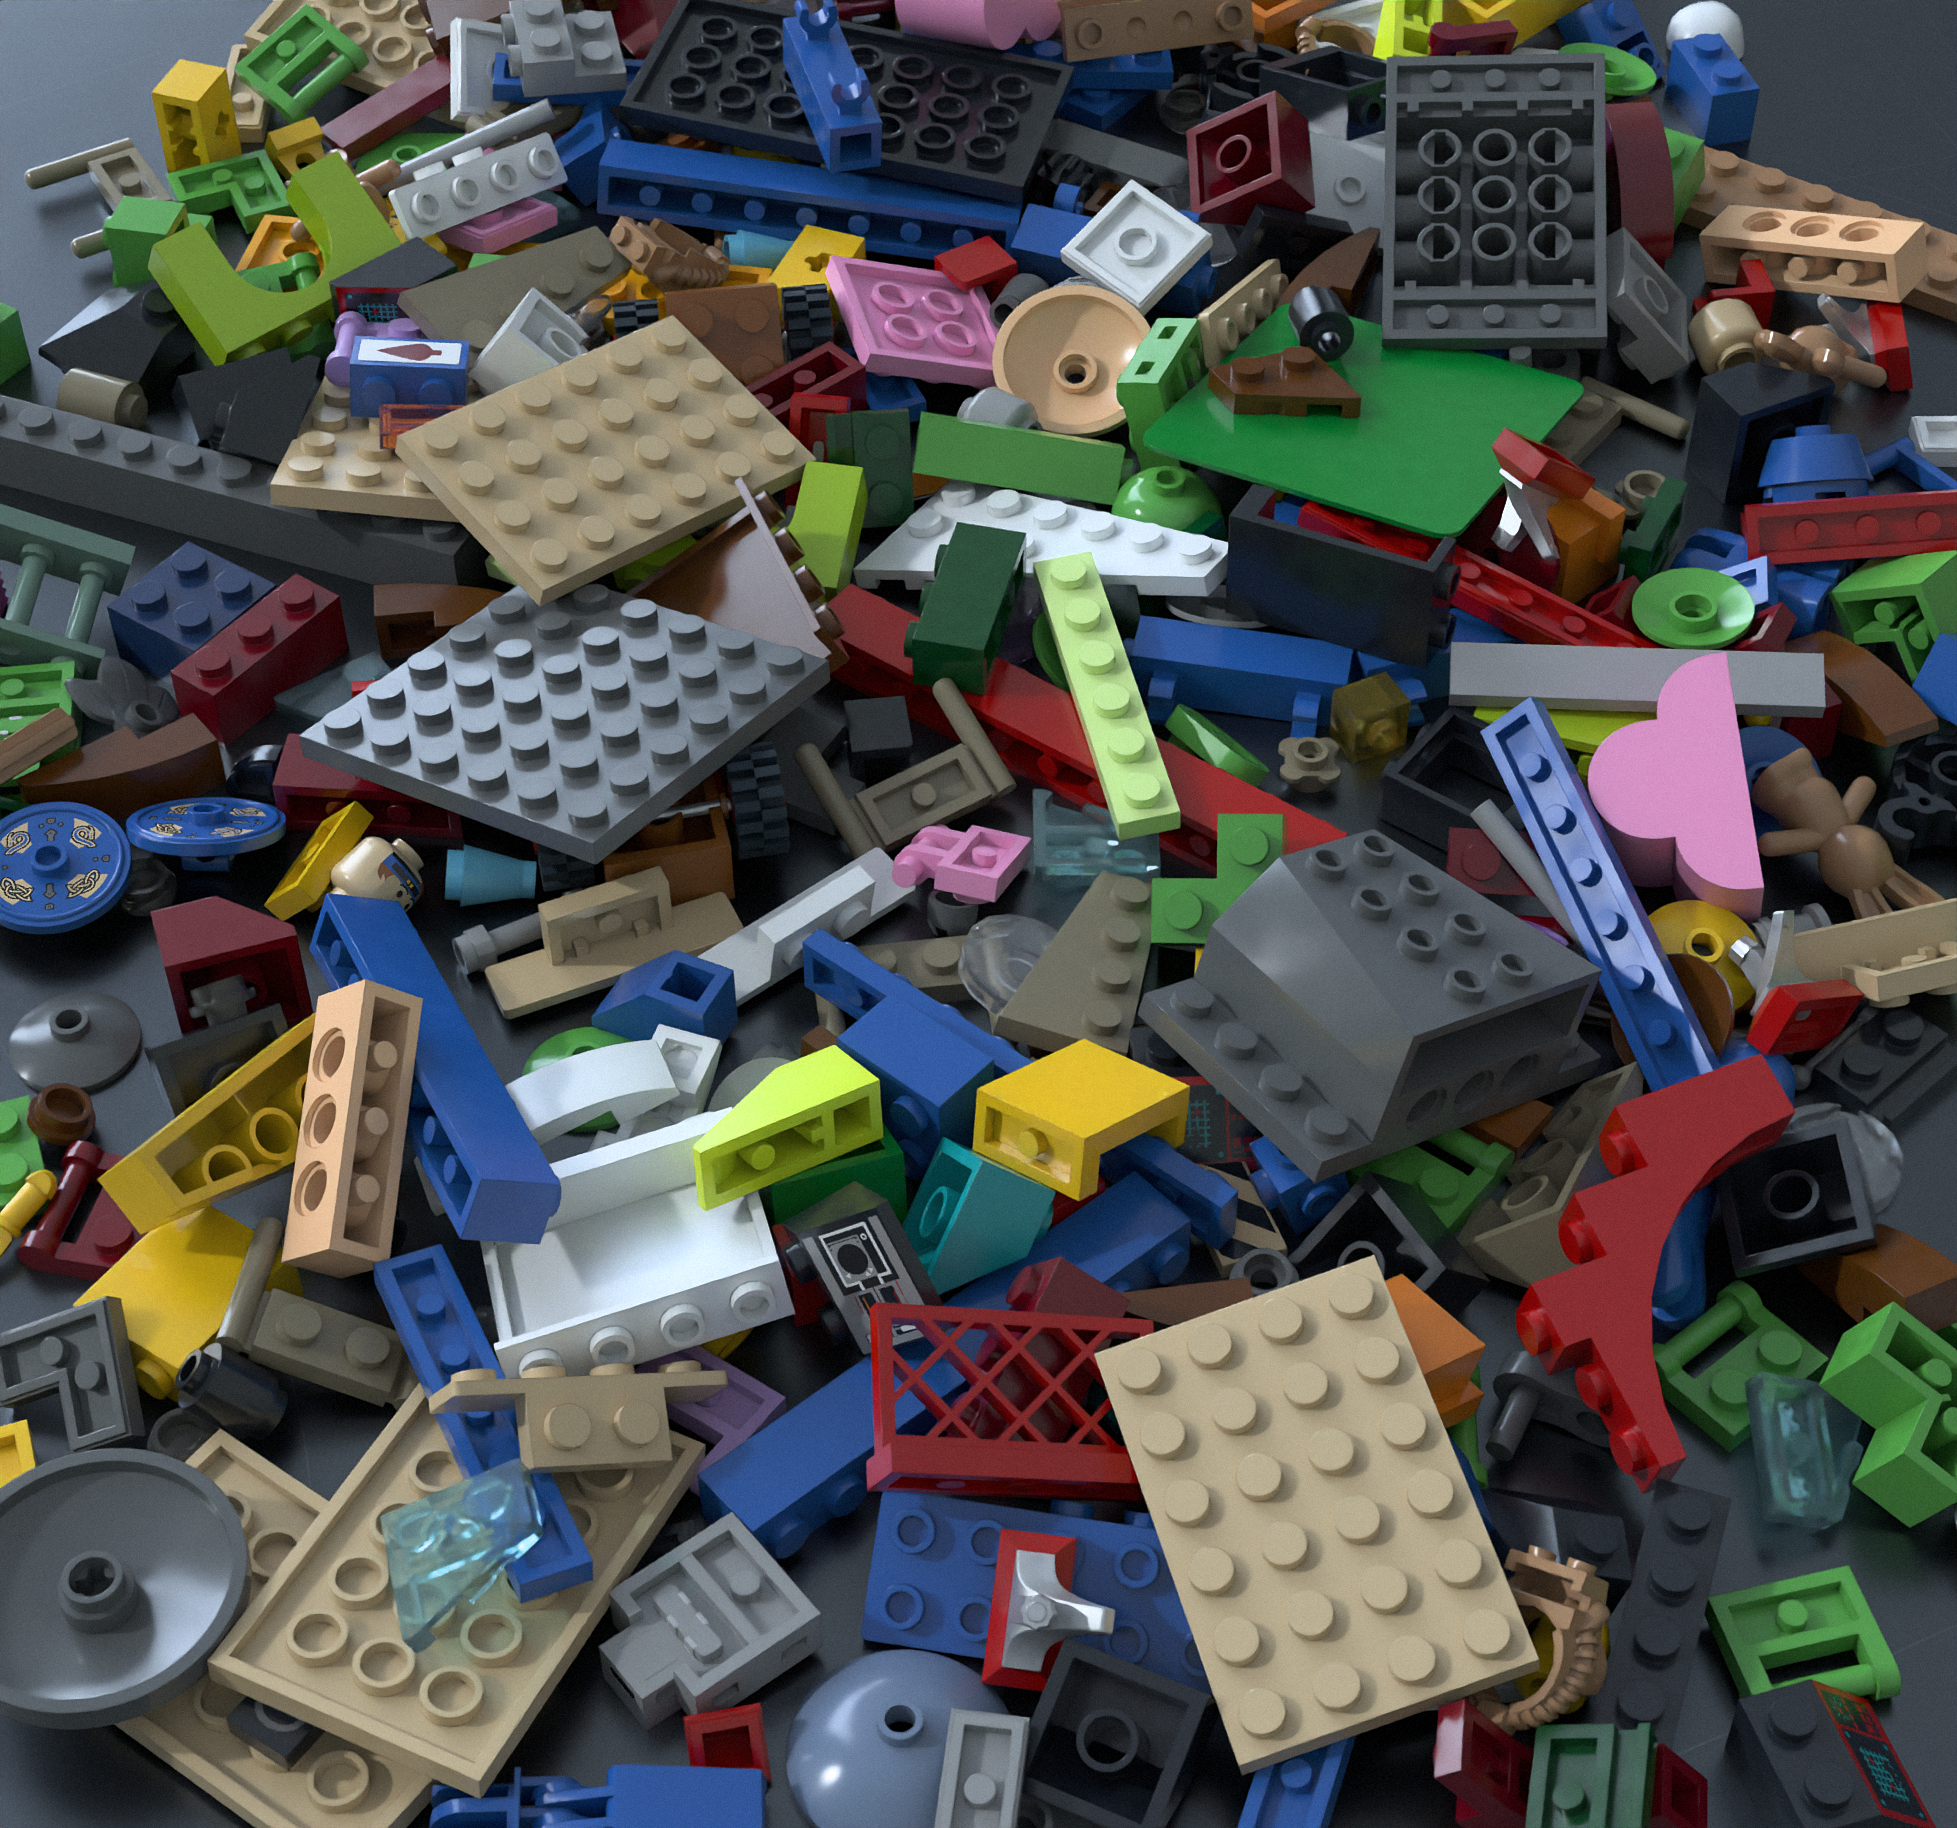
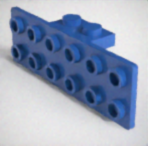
M882 1493L861 1627L863 1639L985 1659L1001 1528L1079 1539L1072 1594L1089 1602L1115 1610L1113 1633L1111 1635H1087L1072 1637L1071 1639L1206 1694L1214 1695L1150 1514L1125 1511L1123 1524L1094 1520L1096 1506L1052 1499L1050 1513L920 1493Z

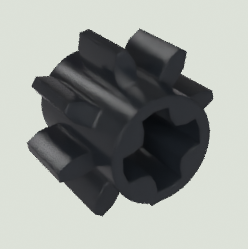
M1058 149L1048 159L1042 158L1033 177L1038 182L1030 190L1038 206L1053 209L1055 195L1061 183L1081 187L1082 191L1078 201L1084 202V204L1093 195L1092 191L1086 187L1095 176L1091 174L1087 163L1078 155H1063Z

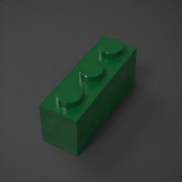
M957 522L949 544H940L937 550L934 566L935 580L934 583L926 582L923 586L919 604L920 619L919 622L910 621L907 627L904 641V656L912 658L913 684L933 687L939 679L950 678L954 681L960 692L984 695L1026 579V533Z

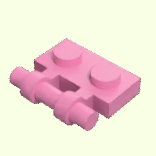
M943 824L922 828L912 839L911 844L906 846L895 857L892 879L898 886L908 888L912 885L923 883L929 877L935 879L933 889L951 892L958 901L968 904L995 902L1028 863L1032 838L972 825L966 833L951 830Z

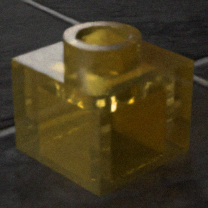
M1386 671L1334 689L1329 734L1353 764L1376 755L1389 753L1406 744L1411 701Z

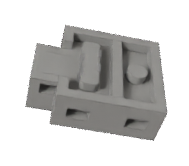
M731 1512L610 1591L612 1623L620 1633L600 1645L599 1651L605 1681L644 1729L648 1731L681 1708L688 1716L731 1708L823 1646L821 1613L735 1514Z

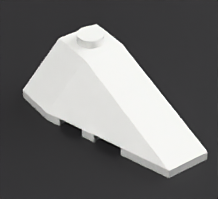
M532 287L481 352L468 375L476 381L481 392L485 396H489L589 352L583 345L589 336L574 320Z

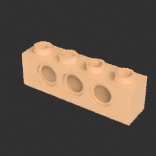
M1729 204L1699 234L1706 282L1735 285L1739 261L1761 259L1774 289L1813 294L1826 292L1832 296L1900 303L1929 272L1925 227L1922 222Z
M367 979L318 996L282 1263L341 1279L374 1270L373 1263L390 1259L423 998Z

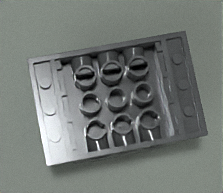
M1605 53L1387 57L1382 346L1478 350L1511 349L1515 345H1528L1531 349H1576L1581 353L1600 356V349H1606Z
M1371 829L1279 857L1212 924L1194 978L1144 993L1138 1015L1315 1183L1594 1077L1602 1056L1583 1041L1576 1031L1603 970L1382 833Z

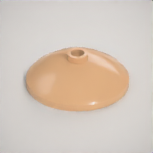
M1064 285L1041 291L1016 307L1004 321L997 334L992 357L996 388L1033 404L1038 414V422L1042 425V431L1081 438H1091L1108 433L1128 422L1124 407L1117 400L1116 384L1119 375L1124 372L1137 347L1145 339L1151 328L1142 314L1131 303L1108 290L1088 285ZM1072 374H1080L1085 378L1078 384H1073L1066 380Z

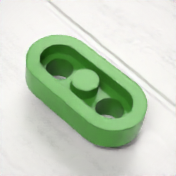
M1183 704L1176 706L1164 724L1173 733L1168 740L1169 743L1199 759L1202 757L1209 764L1227 771L1229 774L1256 788L1259 787L1269 772V769L1259 759L1217 725Z

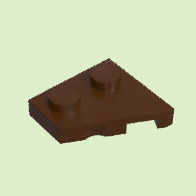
M1292 346L1280 353L1257 358L1240 357L1233 360L1232 363L1209 368L1208 388L1233 414L1263 415L1275 413L1283 416L1306 417L1307 404L1336 405L1341 410V418L1360 417L1361 396L1309 346Z

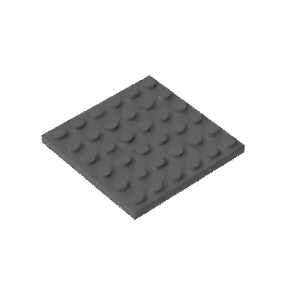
M588 583L542 606H539L520 585H517L503 596L492 600L487 607L462 624L451 628L439 640L421 652L412 655L408 661L385 677L368 685L366 690L347 703L327 713L322 720L301 733L299 739L303 757L596 865L829 683V660L802 652L794 646H784L752 636L747 631L734 630L703 620V618L697 615L684 614L656 605L650 600L637 599L618 593L600 584Z

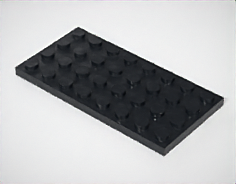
M679 0L619 105L620 122L640 126L647 130H660L690 136L696 140H709L739 146L745 150H758L788 156L799 161L807 160L826 164L783 63V18L796 17L795 11L741 0ZM837 20L857 67H862L871 86L870 96L882 121L881 166L848 171H861L890 177L897 181H911L940 187L946 191L970 193L989 197L1000 202L1023 203L1072 88L1075 66Z

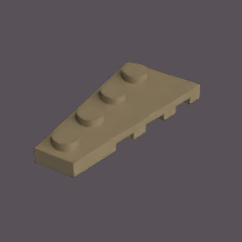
M597 226L405 290L400 293L397 305L429 339L469 341L470 371L481 352L532 287L566 315L571 316L627 277L632 264L617 250L615 245ZM469 376V382L471 384L474 383L475 380Z
M1102 870L999 1014L993 1035L1050 1052H1056L1075 1042L1086 1039L1126 1057L1130 1041V1028L1133 1027L1151 945L1152 885L1134 877L1121 876Z

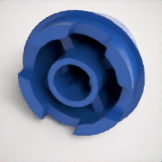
M1830 425L1796 427V437L1776 439L1770 442L1757 489H1763L1764 503L1869 496L1868 482L1873 481L1874 478L1855 434H1831Z

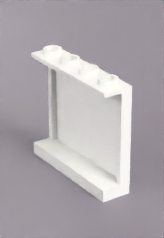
M732 1107L549 1164L554 1174L560 1180L561 1201L557 1213L553 1217H549L540 1245L480 1241L500 1341L494 1343V1349L506 1379L521 1378L523 1371L543 1366H563L566 1368V1376H589L590 1370L598 1366L615 1363L637 1365L795 1314L758 1190L706 1212L698 1205L692 1146L732 1110Z

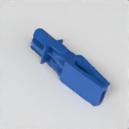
M637 1764L614 1765L607 1770L606 1786L591 1788L580 1785L577 1780L567 1776L522 1777L521 1767H515L514 1782L491 1783L481 1799L447 1784L433 1785L431 1792L433 1810L430 1817V1828H766L765 1796L767 1794V1779L762 1769ZM535 1805V1808H525V1806Z

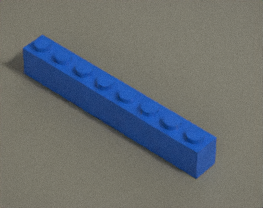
M612 138L609 139L598 170L597 213L625 216L653 221L654 217L671 224L736 233L738 230H744L793 241L797 239L807 224L865 238L866 251L935 260L934 256L985 236H990L1013 258L1011 245L1020 225L1023 203L1019 204L1009 201L1000 202L989 197L960 191H946L940 187L911 181H897L885 176L849 171L829 173L828 168Z
M326 893L309 949L331 992L367 979L423 998L406 1136L459 1238L464 1240L540 1245L549 1217H553L560 1206V1180L554 1174L538 1146L536 1138L532 1135L518 1111L515 1101L510 1097L496 1072L495 1066L490 1062L473 1028L470 1027L458 1006L455 996L450 992L437 969L435 961L432 960L418 936L416 928L413 927L399 901Z
M1133 1171L1048 1230L1039 1242H1033L1026 1258L982 1276L943 1303L945 1307L1008 1311L1011 1305L1006 1303V1295L1019 1272L1026 1266L1057 1257L1064 1258L1118 1293L1152 1289L1159 1283L1163 1285L1174 1281L1189 1263L1191 1219L1140 1174ZM951 1328L944 1333L949 1336L956 1328ZM968 1329L955 1344L975 1364L977 1352L988 1334L984 1330ZM923 1339L893 1349L915 1370L936 1348L927 1339ZM871 1355L864 1358L697 1475L702 1517L710 1525L733 1512L774 1560L776 1558L783 1559L798 1551L806 1542L808 1536L835 1516H846L860 1505L866 1494L870 1492L867 1491L866 1461L875 1455ZM943 1355L921 1376L928 1386L949 1407L952 1406L962 1393L968 1392L971 1384ZM894 1375L895 1391L902 1382ZM909 1389L895 1403L896 1435L925 1436L939 1422ZM943 1430L937 1437H946L948 1432Z

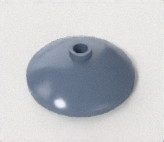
M909 1649L887 1650L864 1655L839 1666L823 1677L805 1696L792 1719L788 1731L786 1771L788 1784L799 1811L812 1828H934L951 1708L1010 1715L1003 1700L990 1684L982 1683V1677L975 1671L958 1661L936 1653ZM897 1722H906L913 1725L910 1730L902 1733L894 1732L888 1728L889 1725Z

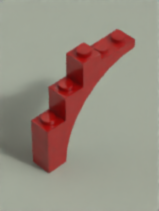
M1762 1053L1621 1103L1613 1108L1598 1139L1600 1141V1153L1605 1166L1611 1174L1619 1177L1573 1193L1557 1224L1559 1227V1241L1566 1257L1571 1263L1579 1264V1266L1531 1283L1515 1313L1517 1316L1516 1328L1521 1343L1529 1354L1538 1356L1548 1376L1571 1367L1575 1368L1576 1385L1583 1401L1590 1409H1597L1610 1433V1447L1616 1463L1624 1473L1632 1474L1642 1494L1655 1490L1658 1478L1671 1481L1687 1458L1664 1404L1652 1350V1294L1663 1244L1674 1221L1694 1195L1732 1165L1776 1144L1796 1112Z

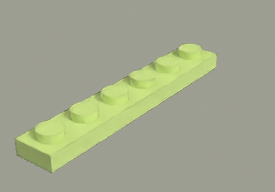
M1091 551L1033 562L1034 581L1119 841L1181 828L1180 809Z

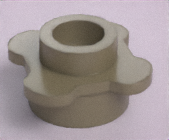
M1638 470L1631 472L1625 479L1616 483L1614 492L1620 496L1621 502L1619 505L1626 509L1625 519L1637 521L1644 498L1647 495L1656 496L1665 480L1663 475L1650 470Z
M1288 737L1279 743L1278 752L1284 757V765L1280 767V776L1291 788L1305 793L1319 792L1340 778L1341 769L1335 764L1334 758L1339 753V745L1333 739L1326 737L1320 739L1315 737H1303L1300 739Z

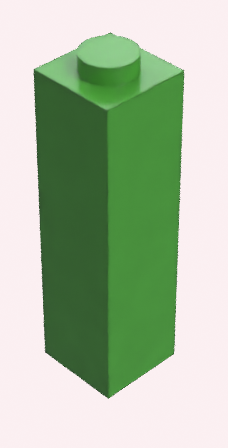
M921 411L912 470L913 473L1113 505L1115 495L1131 477L1133 460L1124 458L1125 448L1122 444Z

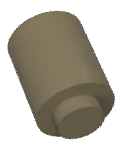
M72 368L65 374L57 394V410L134 430L142 426L148 413V402L144 397L142 387L138 383L82 368Z

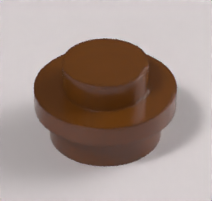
M55 1083L45 1087L41 1093L33 1097L28 1106L26 1120L31 1131L42 1140L55 1145L69 1146L74 1141H85L89 1138L96 1122V1116L92 1100L85 1091L71 1084Z

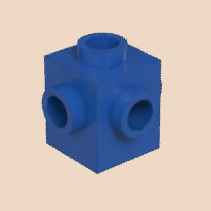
M1265 1135L1249 1144L1258 1171L1249 1175L1252 1186L1268 1212L1276 1207L1279 1209L1295 1236L1319 1224L1350 1190L1345 1172L1314 1183Z

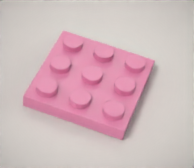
M835 255L831 256L825 274L859 362L866 366L867 372L882 377L896 375L918 378L934 384L948 382L969 385L979 390H984L991 386L996 387L992 357L994 343L1000 329L990 319L989 311L991 305L982 285L968 291H962L941 271Z

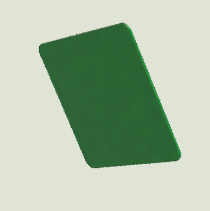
M1291 303L1278 307L1234 351H1231L1216 366L1232 363L1233 360L1240 357L1257 358L1280 353L1288 347L1300 346L1288 320V310ZM1349 316L1354 327L1353 342L1342 356L1332 361H1326V363L1361 396L1360 417L1341 418V410L1336 405L1307 404L1306 417L1283 416L1275 413L1263 415L1233 414L1208 388V373L1144 433L1143 444L1147 449L1155 453L1439 539H1443L1445 536L1454 538L1461 535L1505 486L1503 477L1500 474L1501 466L1491 448L1504 427L1543 443L1583 398L1584 387L1579 382L1567 377L1524 365H1517L1510 361L1471 350L1382 346V325Z

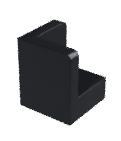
M905 695L844 701L846 749L852 778L865 783V760L902 757L912 754L913 741Z

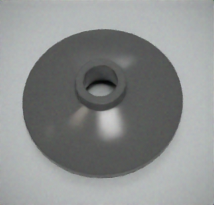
M99 992L67 993L37 1005L18 1022L10 1037L9 1058L17 1076L28 1086L36 1090L42 1091L45 1087L55 1083H67L77 1086L85 1092H89L114 1081L132 1065L141 1047L142 1031L136 1014L122 1000Z

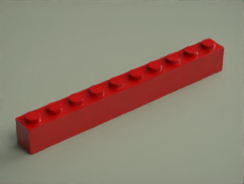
M850 583L827 603L836 613L846 630V633L841 635L839 639L850 658L847 663L832 672L830 676L871 698L905 695L908 717L961 744V739L934 697L932 687L913 684L912 658L904 656V641L910 621L919 622L920 618L887 602L884 598L875 596ZM997 657L984 695L961 692L1005 766L1113 823L1072 694L1030 674L1023 668L1016 667ZM1155 737L1180 809L1181 828L1139 837L1217 877L1218 814H1283L1288 819V854L1348 837V833L1334 827L1329 822L1320 820L1282 801L1277 796L1268 794L1229 774L1227 771L1179 749L1174 744Z

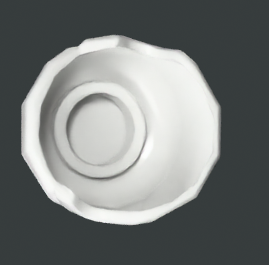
M1706 1L1691 4L1678 11L1671 19L1666 35L1667 48L1669 51H1672L1673 41L1694 38L1699 34L1720 33L1737 58L1740 59L1743 57L1745 46L1742 23L1739 16L1724 3Z

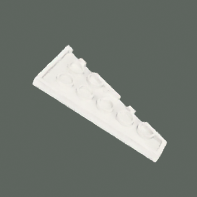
M951 479L853 569L859 588L877 589L880 579L904 580L906 589L922 590L926 582L931 583L935 580L934 566L939 545H948L956 523L962 522L1026 533V579L1021 592H1038L1034 581L1033 562L1091 551L1103 588L1108 585H1135V590L1139 595L1208 596L1227 577L1228 542L1211 539L1205 535H1195L1161 527L1154 523L1131 520L1111 515L1108 512H1098L1072 506L1061 501L1018 493L1015 490Z

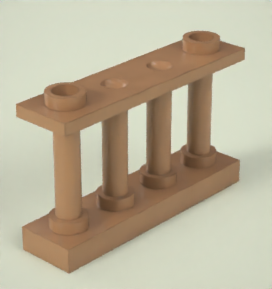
M1056 0L1061 20L1054 33L1046 40L1063 44L1064 62H1074L1254 38L1252 0ZM1026 39V43L1038 42L1036 40Z

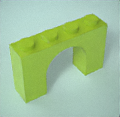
M338 151L293 173L285 196L322 253L324 273L310 286L301 290L284 293L266 291L253 286L234 271L200 221L153 244L148 270L215 366L267 353V350L283 342L286 346L295 345L313 331L314 325L328 318L332 322H336L329 282L402 245Z
M806 461L795 512L787 528L805 552V556L798 560L801 566L806 564L812 570L825 590V594L818 598L822 604L824 602L829 603L850 584L869 497L863 467ZM689 534L612 571L617 588L629 591L697 541Z

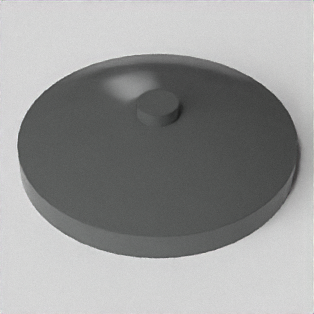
M106 1448L70 1454L48 1461L28 1470L0 1488L1 1714L22 1723L44 1728L87 1729L103 1727L133 1719L163 1706L185 1692L209 1671L208 1659L246 1611L252 1584L250 1552L239 1516L224 1492L209 1477L187 1463L164 1454L139 1449Z

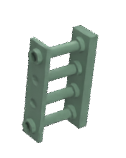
M0 504V559L21 566L5 619L0 617V662L11 666L75 661L80 679L96 680L98 667L106 650L89 645L88 641L103 592L120 596L136 546ZM45 573L79 584L64 637L29 626Z

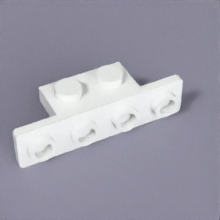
M545 132L484 155L481 146L453 157L452 161L455 167L447 170L442 161L413 172L416 181L390 191L389 199L406 239L409 241L415 237L425 238L560 185L567 181V175L551 136Z
M876 847L702 953L698 958L734 970L736 1003L738 1007L792 972L804 966L802 942L817 929L821 928L840 941H844L914 896L916 886L912 885L908 888L898 886L892 879L894 861L881 848Z

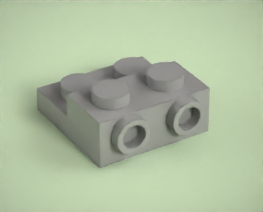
M561 0L509 1L510 14H501L502 37L504 46H508L511 77L520 76L524 97L627 89V72L611 11L596 12L586 10L576 14H564Z
M1622 227L1606 237L1607 312L1617 324H1620V341L1617 343V348L1622 360L1630 369H1638L1651 384H1654L1660 379H1668L1674 376L1683 366L1689 363L1687 300L1684 293L1626 228Z

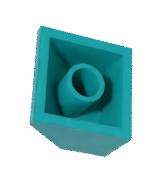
M942 1136L902 1228L935 1290L940 1295L1026 1258L1033 1242H1039L1050 1227L1054 1213V1207L1051 1202L1056 1192L1042 1183L1000 1164L965 1145Z

